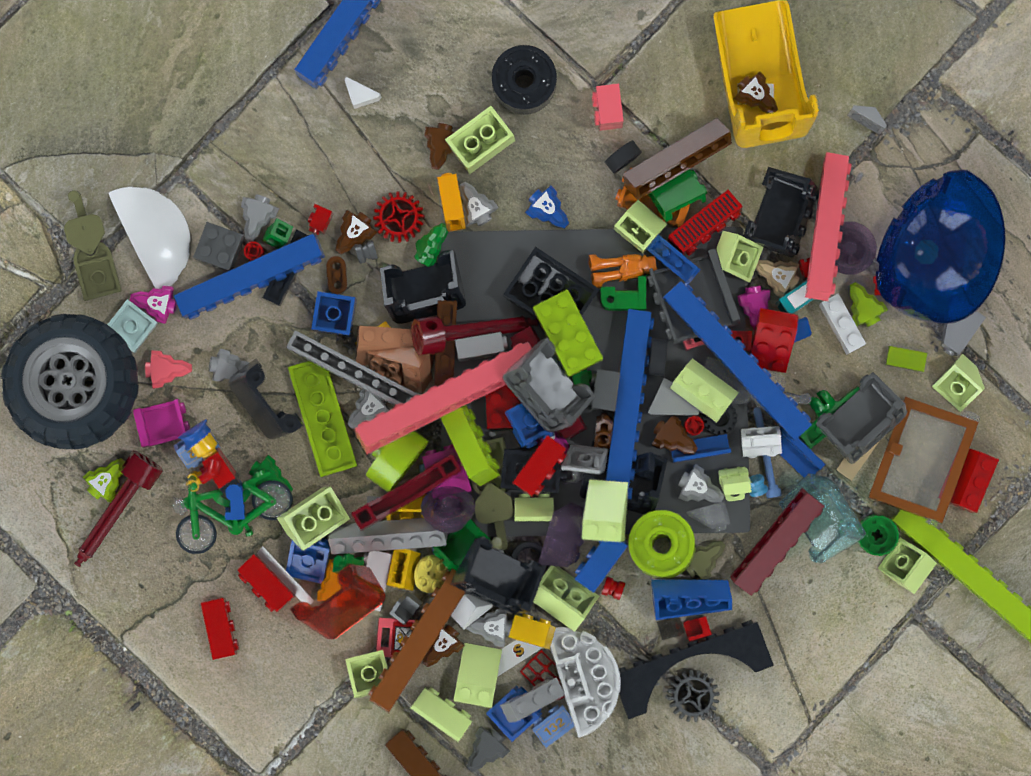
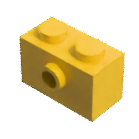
M408 549L394 550L387 585L413 591L415 568L420 561L421 553Z
M522 613V616L515 615L509 638L550 650L556 627L550 625L551 621L540 618L538 622L533 620V616Z

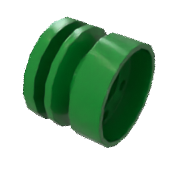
M873 514L865 517L859 523L856 529V539L858 545L865 552L873 556H883L895 549L899 541V532L891 519ZM879 529L881 538L877 537V539L874 540L872 532H876V530Z

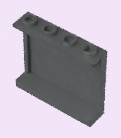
M716 249L708 250L706 255L690 259L692 263L701 269L689 283L693 289V295L696 298L700 296L707 304L705 308L709 312L713 311L720 318L718 322L722 326L731 327L738 325L740 317ZM668 267L655 271L652 268L649 269L647 281L649 286L654 288L653 298L655 304L660 305L661 311H659L661 321L666 323L667 329H665L668 340L671 339L674 345L698 337L663 299L680 281L683 284L685 281Z

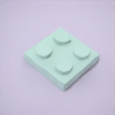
M127 299L107 325L120 334L130 350L136 353L158 322Z

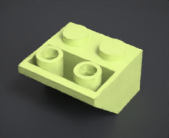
M637 200L614 225V230L641 253H644L658 234L666 227L667 223Z

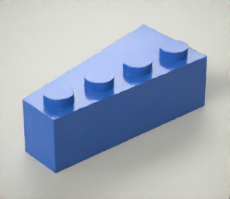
M651 580L652 602L656 620L732 610V596L728 580Z

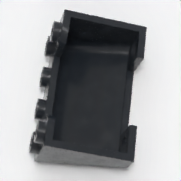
M768 167L762 183L766 188L765 195L755 222L748 221L743 237L766 249L793 258L794 255L799 253V243L806 234V224L808 219L810 220L812 217V207L814 202L818 200L819 191L810 178Z

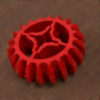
M397 191L394 198L393 194L389 193V200L385 196L382 197L385 202L384 204L377 202L381 209H374V212L379 214L373 216V220L379 221L374 226L375 228L381 227L378 230L379 234L386 232L383 236L384 239L391 235V242H394L395 237H398V243L402 242L401 237H404L405 241L408 242L409 238L407 235L410 234L412 238H415L416 236L413 231L421 232L417 225H424V222L419 219L425 218V215L418 214L423 211V207L416 208L420 202L419 200L412 202L414 200L413 195L406 199L407 192H404L403 197H400V192ZM397 203H405L412 209L401 210ZM391 205L393 208L392 214L383 220L385 210ZM395 209H397L400 215H404V218L401 217L402 226L397 219H394L396 217ZM412 215H415L413 224L406 230L405 221ZM397 224L401 232L391 231L385 225Z

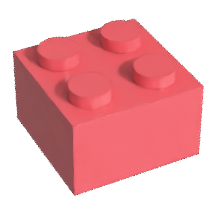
M619 84L596 86L595 92H592L593 107H597V111L594 114L595 126H599L600 131L622 128L624 120Z

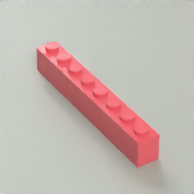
M826 152L823 161L805 293L806 298L828 301L830 295H834L836 284L833 283V277L836 278L838 266H835V260H838L840 255V249L837 248V245L841 243L843 232L839 230L840 226H843L845 215L842 214V208L845 209L847 202L844 192L848 191L849 181L846 180V177L850 175L851 164L848 163L849 156Z

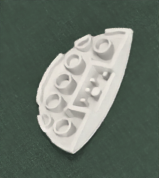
M125 187L109 192L108 194L120 221L154 287L161 289L163 286H172L186 267L190 256V231L182 212L170 199L152 189Z
M557 627L550 649L578 738L595 731L610 717L617 704L620 692V674L612 653L606 646L604 647L598 642L596 637L585 631L574 632L568 627Z

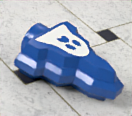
M552 185L543 192L538 189L529 198L528 201L531 205L525 212L532 219L538 218L542 222L550 221L554 226L564 229L569 225L566 213L560 208L561 202L556 197L557 191Z

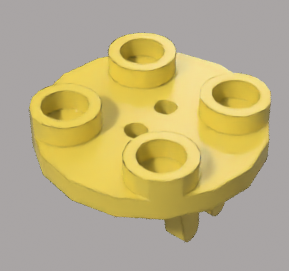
M427 555L417 563L414 579L419 590L425 593H433L436 587L441 588L444 583L441 579L447 571V567L442 563V559L440 560L435 555Z

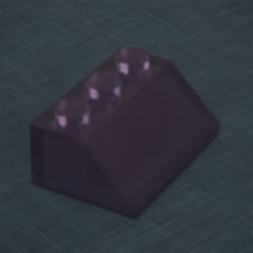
M570 502L553 512L539 564L568 567L579 560V550L585 539H582L585 508Z

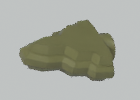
M723 541L711 542L706 547L700 545L695 547L694 558L686 569L691 577L696 575L701 580H708L711 577L710 572L716 567V560L722 556L726 547Z

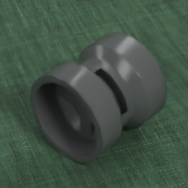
M373 240L367 242L364 247L360 244L354 246L360 264L365 263L366 258L371 260L378 259Z

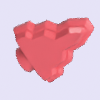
M151 350L150 362H145L146 378H151L153 389L162 388L165 383H171L175 377H183L192 372V364L183 360H174L171 355H163L162 351Z

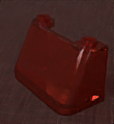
M348 564L338 574V582L341 586L339 591L319 606H314L313 608L307 602L297 603L290 609L294 617L326 639L338 638L382 605L385 600V592L370 567Z

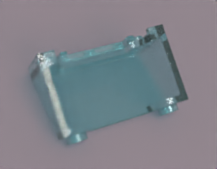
M809 473L779 502L783 512L801 488H804L824 505L821 515L811 522L810 528L805 532L812 544V547L808 550L809 558L814 563H824L859 542L866 535L865 530L836 484L827 477Z

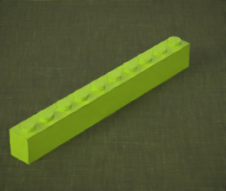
M900 509L896 512L891 520L897 528L1031 643V605L1026 606L1022 603L1023 598L1016 592L1012 594L1007 590L1008 585L1000 579L997 581L992 577L994 573L985 566L982 568L977 564L979 560L972 554L967 555L962 551L964 547L957 541L953 543L948 538L950 535L942 528L938 530L934 526L935 522L932 519L923 518Z

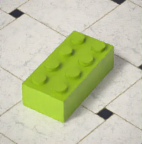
M568 289L533 307V311L548 340L554 344L555 354L568 378L603 361V357Z
M464 405L441 417V420L469 479L482 486L500 476L498 472L500 466L496 459H492L490 452H492L491 447L482 438L484 433L481 427L477 426L474 421L476 419L474 412L467 405Z

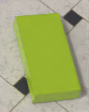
M889 346L886 365L924 372L927 353Z

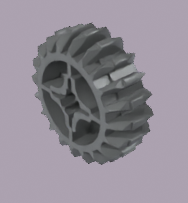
M689 670V676L683 671V679L675 676L679 682L677 684L674 682L670 683L675 687L674 690L668 689V692L673 693V696H668L667 699L674 700L673 703L669 704V707H677L673 713L677 714L680 711V719L687 715V722H690L691 716H693L694 722H698L697 716H700L704 721L705 716L703 714L706 713L709 717L712 716L708 710L711 708L716 711L717 708L712 704L713 702L719 703V700L714 699V696H719L720 693L713 692L714 689L718 688L717 684L710 685L714 681L713 678L706 681L707 673L700 677V670H697L696 676H693V670ZM690 680L701 681L706 687L698 690L694 689ZM685 683L687 693L678 699V691ZM690 688L692 691H694V693H700L698 694V696H696V702L693 701V699H687L689 696H691ZM709 693L708 703L702 709L700 699ZM689 702L693 703L697 712L686 711L680 705Z

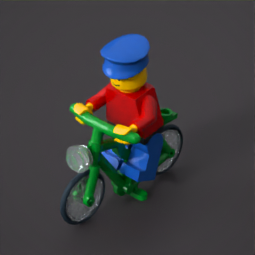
M207 419L202 420L178 437V439L184 441L185 450L191 448L196 457H203L202 464L204 465L199 468L200 471H192L187 478L189 479L186 483L188 486V496L185 498L176 497L174 498L175 502L172 503L176 514L184 515L188 509L190 510V515L183 518L177 526L176 539L179 546L191 554H201L210 550L217 538V530L214 523L208 517L198 514V510L226 525L229 532L233 535L240 534L243 531V527H245V535L249 537L254 534V529L248 523L258 516L267 520H278L277 517L291 509L293 504V496L290 489L280 481L269 480L259 486L254 485L258 480L271 475L270 470L260 469L253 473L254 477L242 483L238 473L219 447L216 448L217 442L210 433L211 429L207 426ZM212 479L219 488L200 494L196 493L201 483L204 485ZM224 492H225L226 497H227L228 499H225L224 497H222V495H223ZM252 493L254 509L245 514V502ZM213 498L216 503L225 507V516L200 501Z

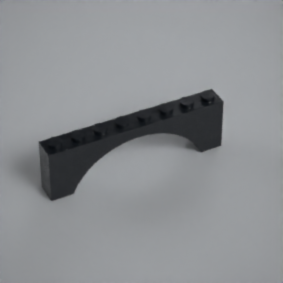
M751 619L741 623L742 627L735 629L732 626L724 629V634L717 636L716 633L706 636L705 641L698 642V639L687 643L688 647L680 649V646L669 650L670 654L662 656V653L651 656V661L644 663V660L633 663L632 668L626 669L625 666L618 668L620 674L619 696L628 720L647 713L649 698L656 683L671 667L687 658L702 654H721L743 662L754 672L774 666L758 622H753Z

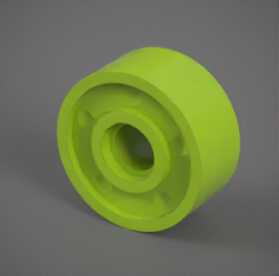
M413 431L375 450L372 456L376 459L365 476L387 493L392 491L419 458L429 441L416 431Z
M666 510L652 511L642 516L632 527L628 541L630 555L635 565L646 575L657 579H669L681 574L691 564L695 554V538L690 525L680 515ZM659 538L669 539L672 543L670 550L666 553L656 552L653 549L655 541Z

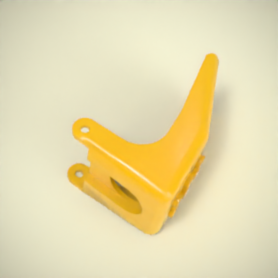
M777 0L715 12L714 24L723 83L736 144L741 148H749L806 136L817 118L818 103L815 94L810 95L808 100L805 91L791 12L787 0ZM761 71L766 77V84H774V99L778 107L775 113L769 114L763 112L758 107L751 108L747 104L741 105L734 100V97L738 94V84L747 75L752 78Z

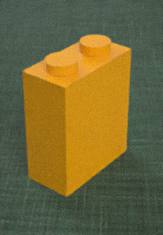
M444 173L441 177H437L446 228L448 232L466 229L457 175Z

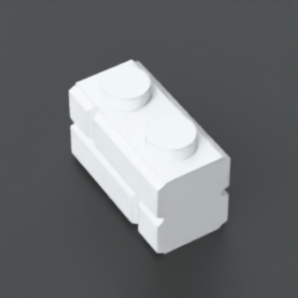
M780 426L741 429L743 457L756 458L760 455L773 457L777 454H782Z

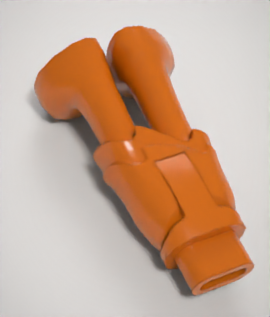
M595 254L588 255L591 272L621 266L617 271L595 272L591 274L592 284L599 289L608 281H626L649 274V269L651 268L653 271L657 270L655 256L646 257V254L643 257L639 254H627L622 257L609 259L599 258Z

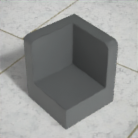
M407 590L396 602L389 614L405 625L414 616L422 601Z

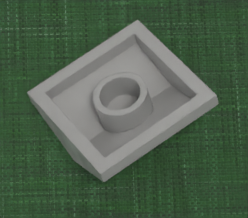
M853 106L847 115L878 135L887 126L876 107Z
M570 445L561 468L562 470L600 474L605 470L609 450L607 448Z

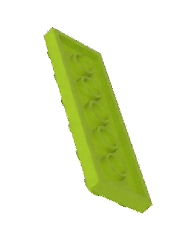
M310 361L288 367L320 477L358 467L330 372Z

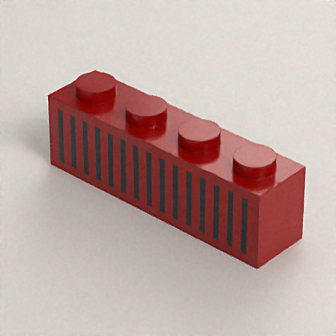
M728 189L668 236V241L684 256L686 254L690 256L697 250L696 246L700 243H707L712 238L711 235L714 232H721L727 226V222L738 219L741 216L740 212L743 206Z

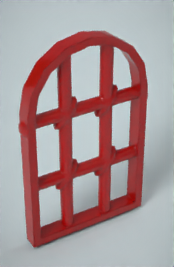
M542 650L530 659L520 671L533 686H536L534 682L537 679H540L542 682L545 681L541 677L544 672H548L553 678L557 677L560 683L559 677L555 676L548 669L552 664L555 666V663ZM540 653L550 661L547 665H544L537 658ZM534 659L543 667L540 673L536 672L529 665ZM526 667L536 675L532 681L522 672Z

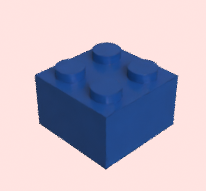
M317 291L311 330L351 337L357 303L356 297Z

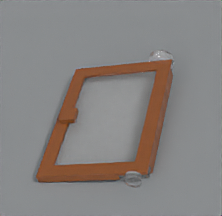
M905 397L903 402L906 405L907 415L892 431L868 498L926 518L927 524L937 526L938 523L942 524L981 417L965 410L962 411L960 416Z

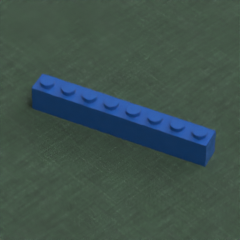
M311 234L174 295L182 317L191 320L199 317V313L205 310L207 312L215 310L217 305L221 303L228 304L235 300L234 297L251 294L252 289L267 287L272 280L280 281L287 277L286 274L301 272L304 270V266L319 264L322 262L321 259L325 258V254L317 236Z

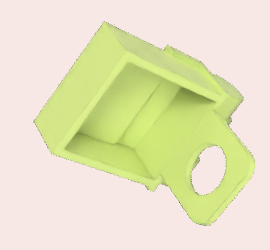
M738 466L736 468L718 470L719 484L727 501L743 500L745 493L751 492V481L746 467Z

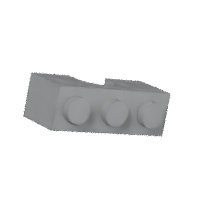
M556 677L532 687L531 691L516 696L500 706L508 723L516 722L565 694Z

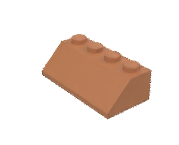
M358 326L355 362L361 365H369L367 352L370 350L414 348L411 329ZM429 354L432 369L434 354Z

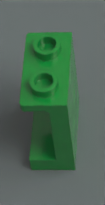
M689 169L650 192L648 196L665 222L673 219V212L699 199L702 203L706 202L707 190L704 184L699 183L696 172Z
M462 510L456 515L461 520V523L447 536L446 546L433 547L435 549L433 554L440 560L443 558L444 561L442 563L449 570L453 568L457 571L474 539L485 537L491 540Z

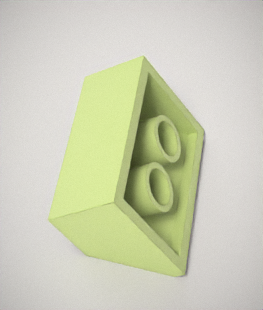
M490 106L446 138L445 141L470 175L515 142V138L497 112Z
M693 358L670 387V389L716 423L739 394L738 391Z
M331 486L322 487L277 517L286 534L302 551L350 520Z
M552 563L542 577L534 603L575 632L599 598V595L587 589L566 571Z
M431 686L429 689L425 687L411 706V709L459 742L473 721L470 719L472 715L463 709L459 711L454 708L456 705L448 698L445 700L438 696L440 693Z

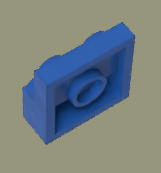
M522 403L505 412L514 429L512 432L521 448L526 446L529 449L538 444L536 440L540 438L545 439L547 435L550 437L554 436L553 432H548L538 423Z
M322 538L304 551L292 540L286 571L290 576L321 584L325 577L331 550L328 540Z
M517 685L486 712L511 742L542 715L540 712L541 708L519 721L508 723L500 705L516 696L527 693L525 688H519Z

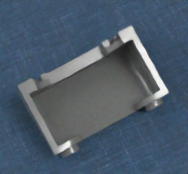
M548 338L539 341L503 375V380L545 430L556 432L571 426L594 399L595 395L586 384L574 385L551 358L556 350L554 344Z
M874 372L870 375H865L860 380V390L834 414L823 413L817 419V427L850 464L857 462L907 415L905 403Z

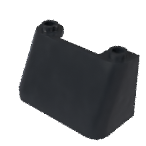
M453 249L442 251L437 256L438 263L430 267L422 266L402 271L399 266L391 264L380 268L384 306L395 323L403 324L412 322L414 319L436 316L438 300L457 301V310L466 306L462 279Z
M256 358L230 377V389L267 438L276 439L297 431L303 426L302 420L297 413L287 414L281 410L275 414L258 391L257 387L265 380V373L261 368L262 365Z
M608 457L605 470L602 473H584L579 493L582 498H587L589 480H606ZM665 459V464L655 467L654 479L652 481L634 474V479L629 482V488H632L631 500L627 499V510L641 514L655 511L668 459ZM632 461V469H635L636 461Z
M485 537L474 539L455 572L451 585L507 612L514 614L529 613L545 569L539 567L540 564L538 562L529 560L522 563L493 549L490 540Z

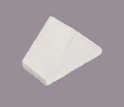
M348 77L345 78L354 109L380 101V93Z
M464 594L451 617L465 629L492 608L493 605L471 594Z

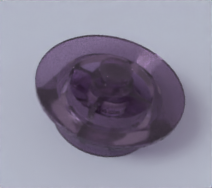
M844 222L839 230L843 233L841 243L837 245V248L840 249L839 259L835 260V266H838L837 272L841 274L855 275L865 271L874 261L877 251L876 241L871 231L864 225L857 222Z
M453 486L432 490L423 498L421 503V513L424 519L434 529L444 533L461 530L475 512L473 497L467 491Z

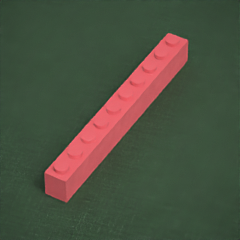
M529 342L519 343L512 350L501 352L494 359L483 361L478 367L472 370L467 369L460 376L449 378L444 384L438 387L433 386L426 393L415 395L408 402L397 404L392 410L386 413L381 412L374 419L358 424L355 428L356 436L366 454L506 385L503 375L532 349Z

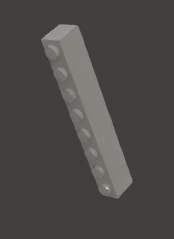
M296 330L286 346L289 351L393 405L404 404L413 396L419 395Z

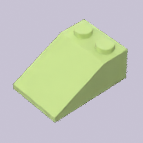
M589 480L583 517L582 539L613 542L624 541L628 482Z
M464 643L454 701L492 708L502 649Z

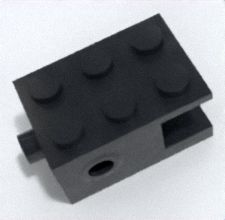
M504 449L500 488L523 491L513 482L535 452ZM558 462L553 467L556 471L549 480L545 478L542 482L544 488L540 493L559 494L560 480L567 481V470H562L561 464Z

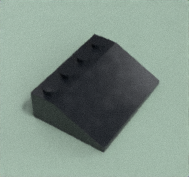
M535 246L504 292L503 297L537 319L533 311L534 306L568 289L581 316H583L600 289Z

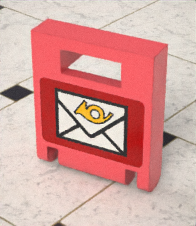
M379 617L376 651L383 650L385 657H392L395 652L399 654L402 649L400 643L405 636L409 637L413 632L410 628L415 620H409L404 625L394 618ZM382 628H390L388 647H381Z

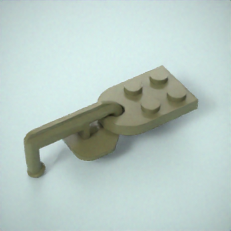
M72 190L68 193V198L74 202L78 218L67 221L64 231L67 242L77 248L74 253V265L84 301L121 292L122 288L112 252L105 243L101 242L105 234L102 220L98 215H87L81 193Z
M502 437L486 440L492 450L490 452L492 459L495 458L500 466V469H498L500 476L482 486H479L474 481H472L474 490L480 495L474 504L477 520L483 524L495 522L497 537L492 540L491 544L493 548L506 550L508 543L504 521L512 517L514 509L512 498L506 493L508 489L500 488L504 449H506L505 438Z

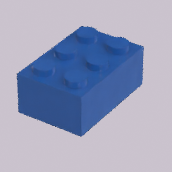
M626 538L623 542L598 540L597 542L600 544L597 547L593 546L586 556L588 558L587 562L582 561L574 572L577 574L575 580L594 593L628 547L629 540Z

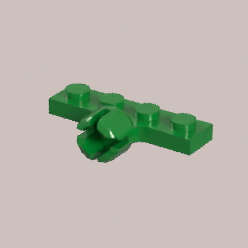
M859 386L853 388L838 401H835L826 390L816 393L818 397H811L809 405L817 417L811 422L812 425L799 436L809 449L826 437L817 427V419L823 413L834 414L860 390Z

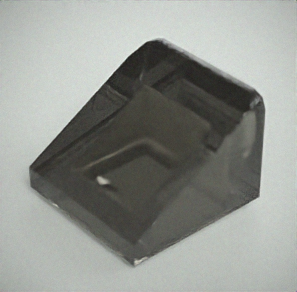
M680 617L657 621L662 640L685 633Z

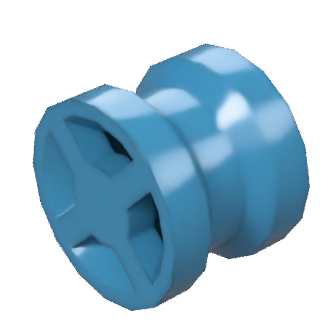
M762 474L749 477L751 481V492L749 494L751 497L761 496L768 491Z

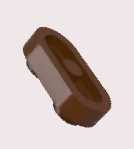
M333 256L327 261L328 288L333 294L338 295L343 294L347 290L346 263L341 257ZM335 263L340 264L338 270L333 269ZM340 282L341 288L336 289L335 283Z

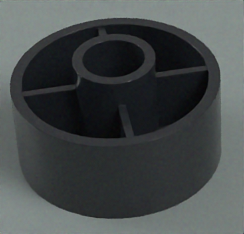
M518 45L504 51L496 60L492 69V89L497 101L508 111L521 115L536 113L545 108L555 94L557 83L556 68L551 58L543 50L530 45ZM521 75H527L532 78L533 83L529 87L522 88L516 84L515 80Z

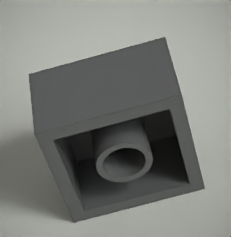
M206 222L193 257L200 262L228 272L235 266L245 237L240 233Z
M597 369L596 374H592L591 386L594 387L593 394L595 397L589 403L591 410L607 413L615 412L620 372Z

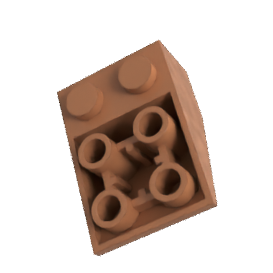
M413 347L370 350L367 352L369 369L413 392L423 394L432 380L430 355H418Z

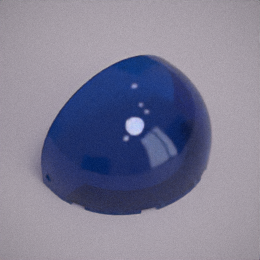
M954 170L943 173V177L937 180L931 179L908 198L902 205L903 211L897 219H892L886 230L877 256L879 269L876 271V283L882 298L902 314L929 323H955L972 315L990 295L998 279L1004 259L1005 224L1000 204L994 192L982 179L969 170Z

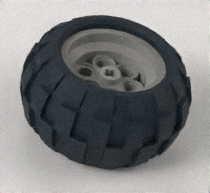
M58 314L32 324L18 340L14 341L9 349L6 363L3 364L2 397L14 423L33 440L57 449H84L110 438L129 418L135 399L138 396V367L126 341L107 324L86 315ZM63 359L65 367L59 370L57 362ZM83 360L85 363L84 368L77 370V362ZM49 376L55 378V382L51 386H48L46 383ZM66 377L73 379L70 381V386L68 384H64V382L67 381ZM92 377L94 383L91 387L87 388L85 380ZM58 393H62L64 396L63 401L60 403L55 401V396ZM82 394V402L76 404L74 401L75 396Z

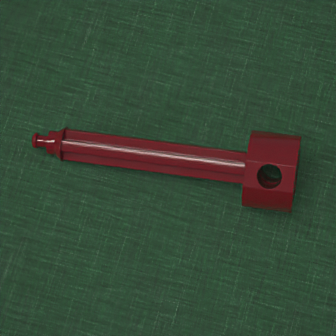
M438 316L414 319L411 328L412 342L418 355L442 353L445 350L446 341L501 332V334L521 332L528 327H532V325L537 326L538 320L536 318L531 320L530 317L520 316L443 326Z
M133 450L120 469L127 479L81 547L78 548V559L74 562L76 566L81 567L83 561L86 562L89 558L93 557L138 488L141 486L151 490L163 472V469L156 462L138 451Z

